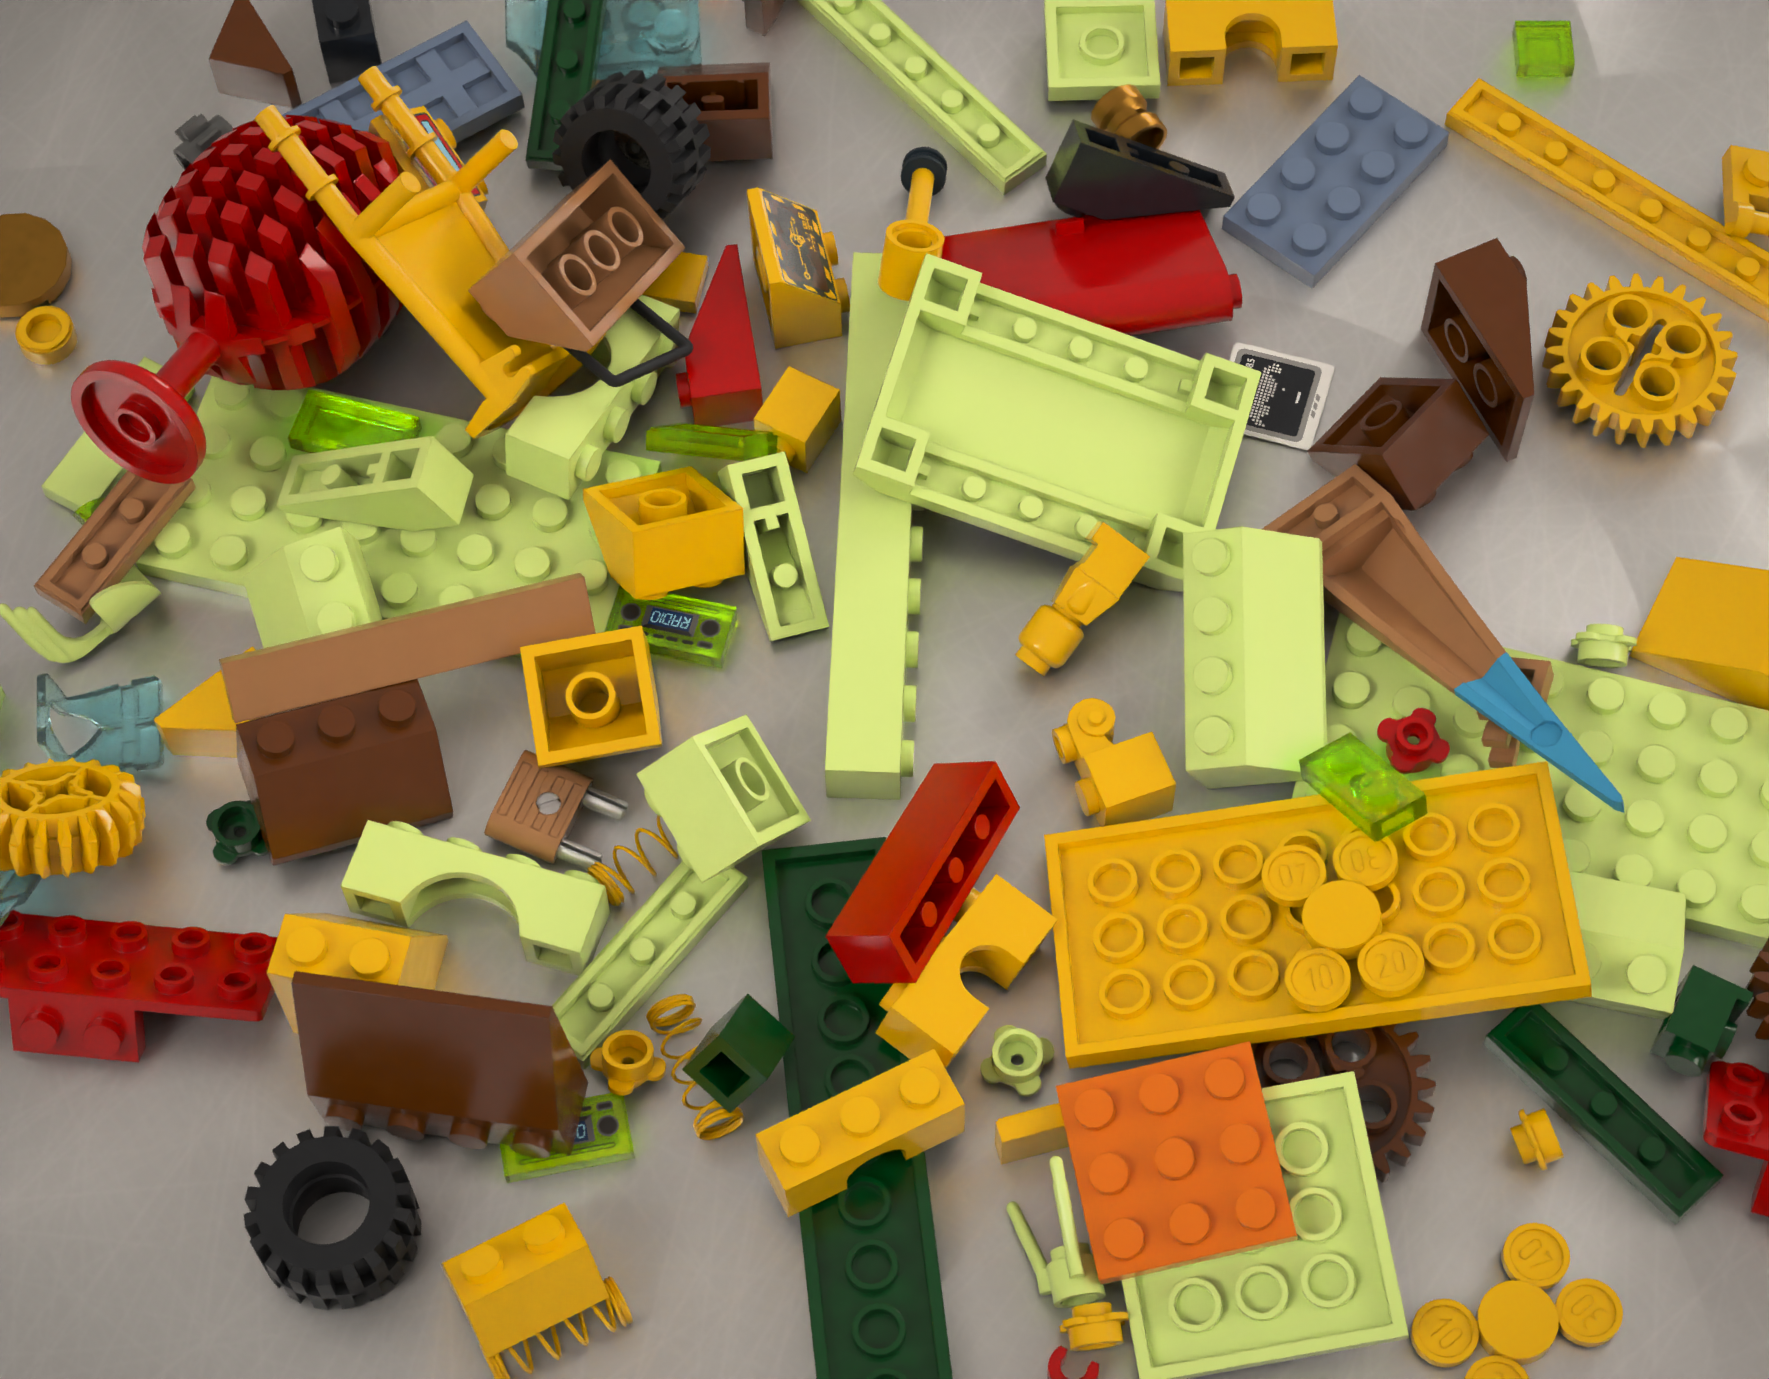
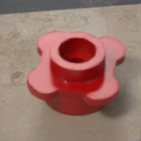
M1417 708L1412 712L1411 716L1399 720L1386 718L1380 722L1377 736L1381 741L1387 743L1386 754L1395 771L1403 774L1420 772L1427 769L1432 763L1439 764L1447 759L1450 746L1446 740L1439 737L1435 728L1436 716L1432 711L1426 708ZM1413 736L1418 738L1419 743L1413 745L1407 739Z

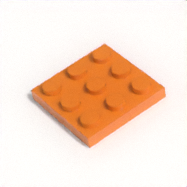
M1250 1041L1056 1086L1097 1275L1101 1284L1298 1240Z

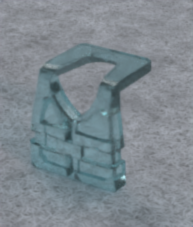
M48 673L37 676V743L48 758L55 762L67 761L72 757L77 762H88L95 759L100 762L101 766L110 764L119 766L121 772H125L126 768H135L138 772L160 768L163 765L164 741L153 720L163 713V684L158 677L153 675L131 680L129 685L120 687L119 684H115L85 694L67 697ZM50 708L63 716L79 717L88 720L99 729L83 747L67 755L53 731L50 720Z

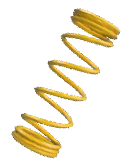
M657 815L656 819L662 838L648 829H636L635 843L640 856L627 847L614 846L613 860L618 873L601 862H595L594 865L588 867L587 873L596 878L600 884L605 885L608 901L611 905L619 907L621 902L624 903V895L615 881L604 870L619 880L631 894H635V890L620 867L617 859V850L621 849L631 854L653 876L657 877L656 871L649 863L641 847L638 837L640 832L652 836L675 859H679V855L675 852L663 831L660 816Z
M676 994L654 1004L649 1009L646 1018L651 1030L666 1035L660 1048L662 1055L669 1059L678 1060L672 1068V1079L677 1083L689 1085L682 1097L683 1105L689 1109L700 1110L693 1123V1129L697 1138L703 1140L716 1139L738 1128L744 1119V1115L739 1107H736L731 1113L725 1108H721L708 1114L698 1122L699 1118L707 1110L721 1107V1105L716 1100H713L706 1106H692L688 1104L686 1100L687 1094L697 1083L694 1080H680L675 1074L679 1064L685 1059H689L698 1046L680 1056L669 1055L665 1051V1044L673 1034L692 1030L702 1022V1018H692L681 1023L673 1030L664 1031L656 1028L676 1024L693 1013L696 1007L693 997L687 994ZM686 1005L684 1008L680 1009L676 1013H673L669 1016L658 1018L660 1015H662L670 1009ZM733 1116L732 1118L721 1124L708 1127L716 1121Z
M608 1276V1279L605 1278L603 1283L609 1295V1298L605 1299L611 1324L596 1305L591 1306V1308L607 1329L615 1333L616 1322L611 1303L622 1326L631 1325L633 1318L613 1277ZM581 1311L577 1314L583 1338L568 1318L563 1321L576 1339L583 1346L587 1347L589 1338ZM555 1325L551 1326L550 1329L556 1353L540 1332L535 1334L554 1359L560 1360L561 1349ZM527 1339L523 1340L529 1368L512 1346L507 1348L522 1369L532 1375L534 1366ZM479 1343L494 1378L511 1379L500 1353L487 1359Z

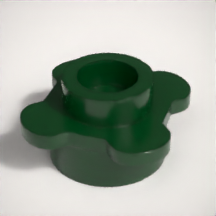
M250 800L246 802H228L208 815L206 826L209 831L213 832L216 840L213 855L220 864L232 865L239 857L250 854L257 856L268 854ZM237 829H246L243 836L238 837L235 835Z

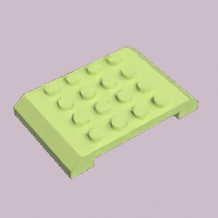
M926 253L853 475L877 492L1075 561H1080L1092 545L1085 538L1096 523L1105 522L1150 556L1132 581L1158 590L1183 592V533L1216 529L1262 372L1207 352L1201 360L1194 359L980 283L981 272Z

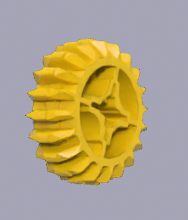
M72 757L67 761L55 762L49 758L47 763L35 765L27 762L22 769H6L2 771V776L0 777V871L15 870L16 875L20 877L29 874H40L41 878L45 880L50 875L63 874L69 878L71 873L84 871L92 874L95 871V867L100 865L108 867L116 865L117 858H125L133 854L134 846L142 842V831L145 827L144 818H146L145 800L141 797L140 785L135 784L132 774L121 772L119 766L112 764L101 766L100 762L95 759L88 762H77Z

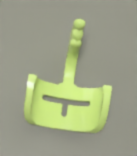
M133 565L120 583L100 591L90 599V607L101 617L100 624L87 634L75 638L65 637L57 632L34 607L27 609L16 607L12 610L8 605L0 603V616L33 650L44 658L53 662L68 663L86 656L107 636L113 633L116 634L133 617L154 601L161 592Z

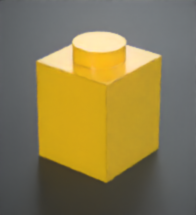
M788 366L754 417L756 450L760 451L763 456L785 451L788 465L808 473L841 422L840 389Z

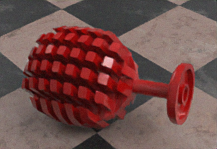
M301 115L283 116L290 127L297 125L300 128L301 133L298 137L328 176L335 174L338 178L335 186L358 215L400 175L389 141L368 131L352 129V125L334 120L317 119V117ZM255 120L233 128V131L222 135L204 150L181 173L174 189L173 186L170 187L162 199L157 214L155 215L154 212L146 227L142 244L143 260L154 288H151L154 304L159 317L163 318L166 329L173 336L178 349L156 374L129 362L104 360L88 366L77 377L71 388V402L74 413L81 427L93 443L124 469L153 482L162 484L184 482L192 477L203 463L206 455L205 433L199 418L184 398L205 374L239 385H253L254 388L267 390H300L314 387L317 384L328 382L349 369L359 358L361 359L370 351L377 336L380 340L385 334L395 314L397 317L404 307L400 300L348 243L316 200L309 201L305 195L309 190L280 152L272 153L268 145L271 141Z

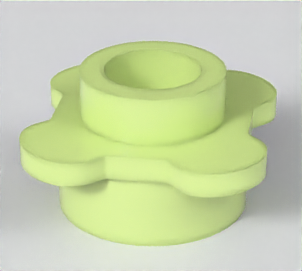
M1589 624L1586 626V632L1576 633V639H1571V647L1578 649L1577 662L1579 664L1596 668H1622L1627 666L1628 652H1631L1632 646H1637V638L1623 635L1624 628L1617 625Z
M1012 1025L1002 1026L994 1033L991 1056L984 1059L981 1063V1075L990 1084L1002 1082L1015 1087L1017 1093L1021 1096H1032L1041 1088L1039 1076L1044 1065L1053 1060L1054 1047L1048 1039L1038 1038L1031 1031L1016 1028ZM1014 1056H1020L1024 1062L1017 1066L1011 1062V1059Z

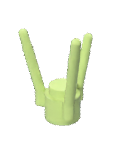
M1053 1156L1050 1159V1169L1064 1245L1050 1251L1052 1262L1047 1264L1019 1205L1012 1201L1007 1204L1006 1209L1036 1273L1040 1295L1052 1294L1054 1307L1072 1308L1102 1300L1106 1297L1104 1285L1106 1284L1099 1282L1094 1257L1090 1253L1089 1244L1078 1242L1063 1161L1061 1157Z

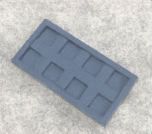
M467 20L377 66L392 87L398 85L402 89V93L399 96L409 109L425 106L433 120L441 118L447 124L456 143L525 108L521 91ZM357 76L288 111L282 116L301 115L317 117V119L334 120L352 125V129L368 131L370 121L379 115H383L381 110L374 112L371 108V104L374 101L357 80L359 77Z
M1359 75L1223 215L1222 229L1313 289L1447 146L1450 132Z

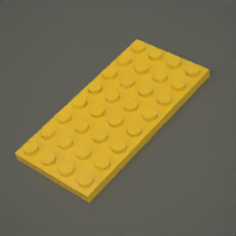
M1548 761L1044 835L1052 916L1058 919L1053 926L1065 1053L1069 1069L1211 1050L1247 1041L1254 1044L1592 997L1591 980ZM1372 830L1380 832L1394 843L1399 864L1394 879L1384 888L1372 892L1380 905L1382 918L1381 934H1402L1417 943L1424 958L1425 970L1423 978L1414 990L1403 996L1383 997L1374 994L1362 983L1358 971V957L1345 960L1349 966L1352 980L1351 990L1345 1001L1338 1007L1325 1012L1304 1010L1293 1003L1285 985V971L1290 961L1299 953L1312 949L1304 933L1302 921L1303 906H1283L1274 902L1267 895L1261 876L1263 864L1272 852L1281 847L1302 845L1313 849L1323 859L1326 867L1327 883L1336 881L1338 878L1334 871L1333 853L1337 844L1345 836L1356 831Z

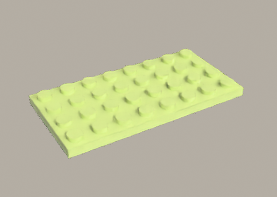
M212 376L196 414L206 437L205 458L198 470L190 477L193 479L196 488L137 560L136 564L140 572L146 576L248 598L242 577L284 545L341 526L360 543L383 620L581 573L585 577L595 632L602 633L611 630L624 588L610 577L583 500V489L662 472L661 461L605 450L602 454L598 471L593 479L589 482L583 480L572 497L567 500L506 475L505 433L508 431L506 428H499L488 435L473 439L465 431L470 422L468 420L313 387L300 390H267L254 388L253 385H239ZM433 436L474 474L458 526L406 531L285 513L277 507L292 457L296 455ZM521 653L512 656L521 658Z
M1339 612L1325 666L1328 778L1296 781L1292 798L1496 769L1490 768L1488 763L1491 747H1485L1482 743V735L1488 720H1479L1477 711ZM1503 647L1510 657L1551 662L1554 678L1546 703L1622 795L1624 813L1614 810L1548 762L1569 871L1686 894V930L1763 949L1769 938V711ZM1417 708H1426L1436 716L1435 728L1439 737L1449 743V755L1444 762L1439 764L1432 763L1423 771L1408 774L1399 773L1392 768L1387 757V743L1381 741L1377 736L1378 726L1386 718L1399 720L1411 716L1412 712ZM1412 736L1407 739L1410 744L1416 745L1419 743L1416 737ZM1520 742L1516 765L1546 761Z

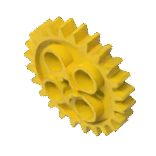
M1633 273L1629 287H1623L1620 281L1612 275L1609 276L1605 292L1590 282L1587 284L1584 298L1575 294L1569 296L1566 309H1558L1556 311L1552 328L1548 330L1544 344L1546 352L1542 362V367L1550 370L1546 383L1547 388H1561L1556 403L1558 407L1576 405L1572 419L1575 424L1590 417L1595 420L1592 435L1597 437L1609 427L1615 430V442L1618 445H1621L1627 434L1631 433L1636 434L1641 448H1646L1650 434H1657L1660 441L1665 446L1671 444L1675 429L1689 439L1693 436L1697 423L1708 427L1712 422L1715 411L1723 410L1736 377V372L1732 370L1738 354L1735 351L1728 350L1733 334L1729 331H1717L1722 315L1720 313H1712L1704 316L1702 310L1706 298L1703 296L1690 303L1685 301L1683 298L1686 286L1683 284L1675 288L1672 293L1664 291L1663 277L1660 276L1655 279L1650 288L1643 287L1638 273ZM1620 324H1624V325L1630 326V327H1632V328H1627V327H1624V326H1622V325H1620ZM1659 324L1664 326L1656 336L1651 352L1647 353L1641 360L1633 381L1625 394L1622 396L1616 395L1615 392L1624 382L1628 367L1633 366L1639 358L1646 339L1654 326ZM1674 350L1682 351L1685 354L1675 352ZM1594 366H1600L1606 370L1597 369ZM1650 391L1653 393H1657L1659 396H1653L1648 394L1647 392Z

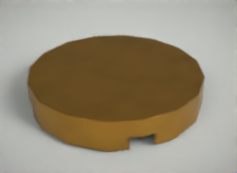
M27 213L0 215V318L22 317L47 299L51 303L61 295L71 277L72 258L60 230L44 218Z

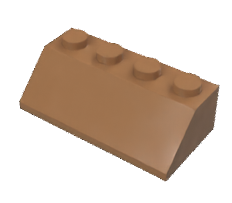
M609 160L566 195L468 291L480 304L486 316L495 321L507 336L586 352L599 341L686 247L616 165Z

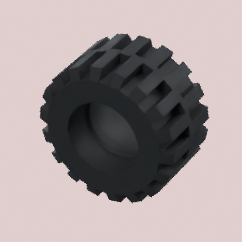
M631 70L626 76L621 71L611 74L604 81L601 80L575 103L561 118L560 122L562 125L555 130L553 142L559 145V147L553 152L554 165L562 166L563 171L558 175L562 187L570 186L574 190L606 162L611 160L657 215L664 220L696 188V185L703 179L707 171L704 164L710 159L711 147L703 144V142L710 134L707 124H699L696 119L701 114V111L695 102L688 105L682 97L686 92L678 85L672 89L665 86L666 78L654 73L647 80L643 70ZM614 130L629 135L641 145L649 159L651 169L640 167L624 156L616 143Z
M324 1126V1136L318 1138L313 1137L310 1129L296 1134L300 1142L299 1144L289 1149L284 1142L280 1143L272 1150L276 1161L271 1166L261 1161L255 1170L254 1175L260 1187L248 1186L245 1202L251 1212L244 1214L245 1228L251 1237L250 1243L268 1276L278 1288L283 1286L290 1298L302 1303L307 1296L314 1308L324 1310L329 1309L331 1299H338L343 1310L357 1307L356 1296L367 1293L370 1301H373L383 1295L380 1284L388 1279L396 1285L405 1275L400 1265L401 1260L413 1262L418 1250L413 1236L421 1235V1219L417 1212L419 1205L398 1157L393 1158L389 1147L381 1140L377 1139L371 1145L367 1133L352 1128L348 1138L343 1137L339 1126ZM349 1192L358 1194L370 1201L366 1218L361 1226L349 1237L332 1244H314L298 1237L299 1226L304 1214L319 1199L334 1193Z

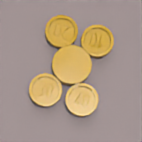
M1372 830L1356 831L1345 836L1337 844L1333 853L1334 871L1338 880L1328 883L1323 859L1316 851L1309 847L1288 845L1275 850L1267 857L1261 872L1264 890L1274 902L1287 907L1303 906L1302 921L1304 933L1312 949L1305 950L1296 955L1286 968L1285 985L1293 1003L1310 1012H1325L1338 1007L1349 995L1352 985L1350 969L1345 960L1357 957L1360 979L1364 986L1374 994L1383 997H1399L1411 992L1419 985L1425 970L1423 953L1420 947L1405 935L1397 933L1381 934L1382 918L1380 905L1372 893L1387 886L1394 879L1398 870L1397 850L1394 843L1387 836Z
M1527 1223L1515 1228L1508 1235L1502 1249V1264L1511 1281H1505L1492 1287L1481 1300L1475 1317L1466 1306L1455 1300L1436 1299L1424 1304L1417 1311L1410 1330L1412 1345L1418 1355L1426 1362L1443 1368L1455 1367L1467 1361L1473 1354L1479 1341L1482 1348L1490 1356L1476 1361L1469 1368L1464 1379H1529L1521 1365L1531 1364L1542 1358L1555 1340L1558 1329L1566 1339L1574 1344L1583 1347H1597L1607 1343L1615 1336L1622 1323L1623 1309L1621 1301L1613 1289L1601 1281L1589 1278L1578 1279L1567 1284L1559 1293L1554 1304L1543 1290L1552 1288L1562 1280L1569 1267L1570 1251L1565 1239L1554 1228L1541 1223Z

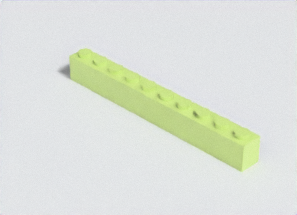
M853 252L825 756L827 798L900 800L901 777H913L914 740H903L904 722H916L917 685L905 684L906 668H918L919 632L908 631V615H920L921 578H910L911 562H922L923 526H912L913 510L924 511L925 508L877 492L853 475L909 301L889 296L879 287L878 277L882 253Z

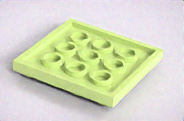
M1354 1071L1261 1088L1298 1240L1122 1280L1140 1379H1188L1409 1339Z

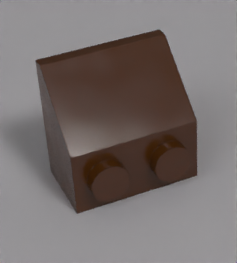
M1380 377L1307 452L1314 462L1335 477L1354 464L1358 465L1392 495L1402 510L1416 511L1429 504L1437 494L1436 489L1454 471L1461 469L1470 462L1473 457V451L1489 436V433L1457 379Z

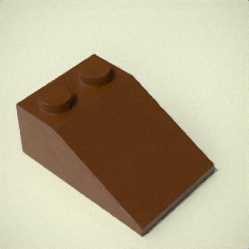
M1495 238L1435 263L1420 329L1452 379H1457L1492 441L1505 461L1508 462L1517 458L1534 398V380L1526 273L1520 261L1515 256H1509L1498 238Z

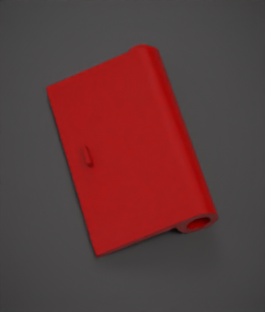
M1200 210L1109 220L1085 215V217L1081 218L1069 217L944 236L941 259L981 272L980 283L1130 336L1232 321L1233 309L1242 307V291L1239 277L1237 274H1228Z

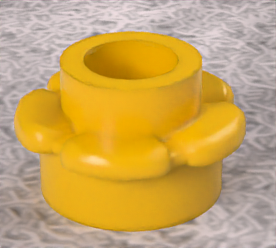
M1545 1108L1527 1115L1524 1109L1519 1110L1518 1115L1522 1124L1511 1127L1510 1130L1524 1165L1537 1161L1541 1170H1547L1546 1164L1564 1158Z

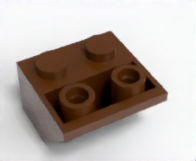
M770 62L659 66L657 74L666 78L665 86L672 89L678 85L686 92L682 97L688 105L695 102L701 111V114L696 119L699 124H707L710 136L703 142V144L711 147V155L708 161L773 159Z

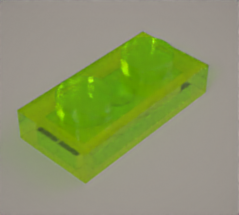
M1351 732L1299 760L1302 780L1375 842L1428 814L1425 793Z

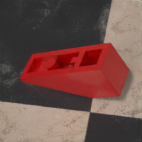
M737 244L725 246L688 337L693 344V351L685 357L686 372L675 374L680 408L692 407L695 429L754 421V417L763 405L762 388Z

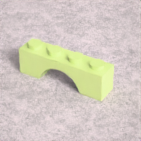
M641 295L638 298L679 331L680 309L645 295ZM630 307L606 332V335L591 356L612 374L618 375L678 346ZM677 361L620 387H611L600 379L591 387L571 395L557 397L534 395L505 433L506 475L569 500L583 480L589 482L593 479L600 466L604 451L611 442L618 443L622 439L633 411L639 404L645 405L648 403L654 393L657 378L665 367L672 368Z
M367 820L341 883V889L350 912L407 928L423 913L440 903L460 898L488 901L505 910L518 924L526 961L578 976L592 962L611 912L605 885L600 884L596 878L587 873L568 870L562 874L541 868L534 860L519 854H507L505 858L482 852L477 845L461 838L451 837L447 841H442L424 836L414 826L399 821H391L388 825Z

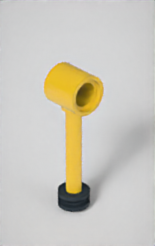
M930 147L915 148L904 157L901 182L906 191L909 192L905 220L893 222L886 229L878 285L889 296L904 301H910L926 253L941 258L944 245V235L938 228L929 224L928 220L932 196L939 193L945 185L947 162L939 151Z

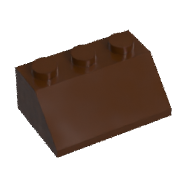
M418 679L236 724L237 763L273 866L357 844L367 820L388 825L391 821H399L416 828L453 818V807L437 730Z

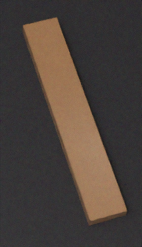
M576 573L221 658L219 663L232 719L235 723L520 654V647L596 634L585 577L581 573Z

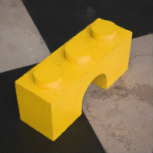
M1165 0L1162 34L1167 86L1222 84L1225 57L1241 48H1254L1269 55L1276 66L1277 82L1333 80L1338 50L1333 0Z
M997 874L982 892L973 887L954 918L957 924L947 936H943L917 982L894 983L885 994L879 1006L885 1009L887 1014L875 1033L910 1060L935 1049L946 1069L989 1010L987 1006L967 991L962 983L960 973L968 971L982 973L1007 990L1041 946L1058 919Z
M932 1049L755 1134L759 1162L786 1215L790 1217L846 1190L847 1179L850 1174L863 1163L882 1153L900 1149L907 1160L963 1133L965 1128V1103L936 1050Z

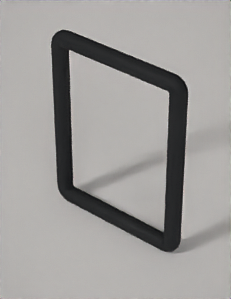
M637 299L630 307L678 346L677 348L618 375L612 374L587 352L569 348L564 349L604 383L611 387H620L690 355L693 351V344L647 305Z

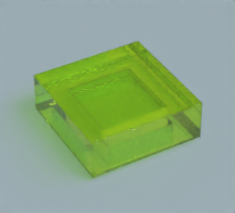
M1515 21L1512 36L1516 77H1572L1575 61L1570 21Z

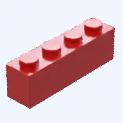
M996 761L935 763L931 767L826 934L828 942L852 983L917 982L1020 809Z

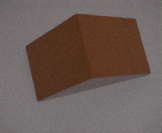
M234 0L208 58L218 92L288 108L301 105L302 102L293 69L250 0Z

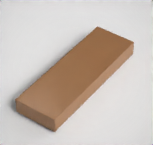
M127 471L35 583L34 588L38 595L84 624H87L95 614V611L89 605L90 599L100 591L120 583L195 490L196 487L193 479L189 478L178 484H162L144 479Z

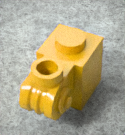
M1089 698L1081 700L1072 707L1068 714L1067 723L1052 729L1053 742L1061 762L1067 764L1074 761L1081 780L1075 781V790L1084 814L1087 817L1095 814L1101 827L1147 820L1173 811L1176 782L1153 732L1113 744L1116 718L1114 710L1101 699Z

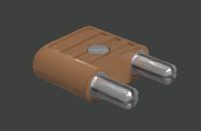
M524 750L489 817L484 834L548 863L554 864L559 858L588 870V867L594 865L595 862L602 863V853L568 839L583 807L621 821L625 813H627L628 802L592 787L593 778L563 765L540 769L537 755L531 751Z

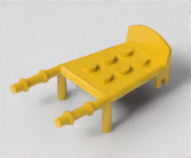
M377 66L367 69L357 80L374 102L371 104V108L374 112L382 111L408 145L409 149L406 154L409 158L417 157L437 185L418 193L421 189L418 179L409 172H402L358 215L335 186L338 182L335 174L328 176L298 137L301 133L300 128L297 125L290 127L274 105L268 106L254 120L270 139L271 143L268 145L272 153L280 152L309 190L305 195L309 201L316 200L348 243L486 398L465 429L473 439L488 435L511 422L520 415L534 395L550 396L584 366L563 347L507 336L495 321L486 316L480 304L468 291L509 251L471 191L518 147L517 139L511 132L505 129L500 130L461 169L456 171L435 144V141L438 139L437 135L434 132L428 134L399 95L402 93V89L398 85L392 87ZM606 333L599 339V341L593 347L586 351L589 355L593 353V351L604 338Z

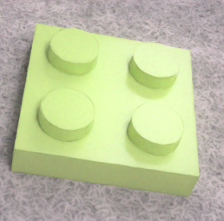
M1044 0L1048 101L1100 100L1102 96L1112 89L1128 84L1136 86L1145 99L1159 98L1160 70L1155 0Z

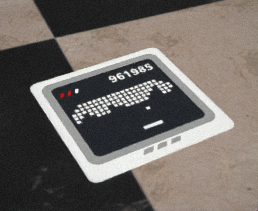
M1241 342L1235 343L1229 361L1262 372L1243 435L1302 450H1309L1314 442L1334 374V367L1330 364Z

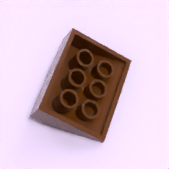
M298 971L294 972L291 985L307 1096L328 1125L339 1126L341 1130L351 1131L352 1128L361 1130L363 1125L386 1128L390 1134L407 1140H422L425 1134L448 1137L452 1143L469 1149H484L487 1147V1143L506 1146L511 1144L512 1150L532 1158H547L550 1156V1152L571 1155L588 1081L552 1006Z

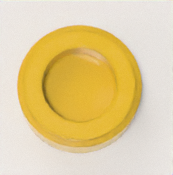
M40 306L28 311L21 317L16 326L15 335L23 355L36 364L50 365L58 363L67 358L77 344V332L71 317L67 312L55 306Z

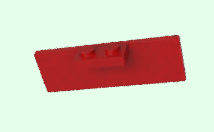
M10 909L0 910V998L8 999L13 1051L139 1063L146 1048L143 1011L251 1022L262 1021L275 993L268 978L267 970L278 937H271L259 932L238 934L207 931L201 927L174 928L145 925L138 921L119 923L87 920L74 915L55 917L22 914Z

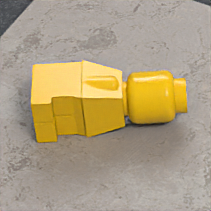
M1097 522L1085 538L1092 545L1080 561L1069 567L1051 600L1053 602L1052 606L1041 605L1019 634L1018 639L1022 646L1015 656L1042 676H1045L1051 667L1058 669L1067 662L1084 638L1081 626H1087L1118 602L1120 596L1150 558L1149 555L1105 522Z

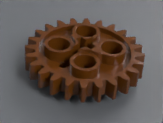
M1391 1024L1251 1044L1261 1088L1320 1077L1317 1059H1315L1311 1048L1306 1043V1040L1309 1038H1313L1318 1042L1325 1076L1354 1071L1360 1102H1375L1386 1113V1118L1379 1122L1365 1121L1376 1178L1382 1183L1388 1181L1390 1175L1387 1159L1405 1167L1409 1163L1411 1153L1404 1143L1415 1146L1422 1145L1426 1132L1417 1123L1430 1122L1434 1107L1421 1099L1433 1096L1436 1081L1417 1077L1428 1070L1431 1062L1429 1055H1410L1419 1039L1417 1031L1398 1036L1396 1031L1399 1024ZM1340 1042H1352L1361 1047L1366 1056L1359 1061L1348 1062L1340 1059L1332 1048ZM1288 1058L1296 1061L1302 1067L1304 1073L1295 1079H1285L1275 1074L1270 1065L1278 1059Z

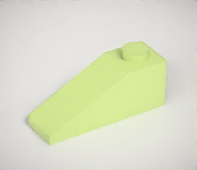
M433 436L296 455L292 457L277 507L285 513L406 531L458 526L474 474Z
M785 451L730 464L719 470L717 473L722 491L743 508L745 570L769 641L829 627Z

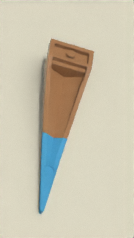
M1354 464L1262 528V530L1319 538L1322 541L1323 597L1325 602L1614 810L1624 813L1622 795L1585 752L1508 655L1437 560L1392 495L1358 465Z

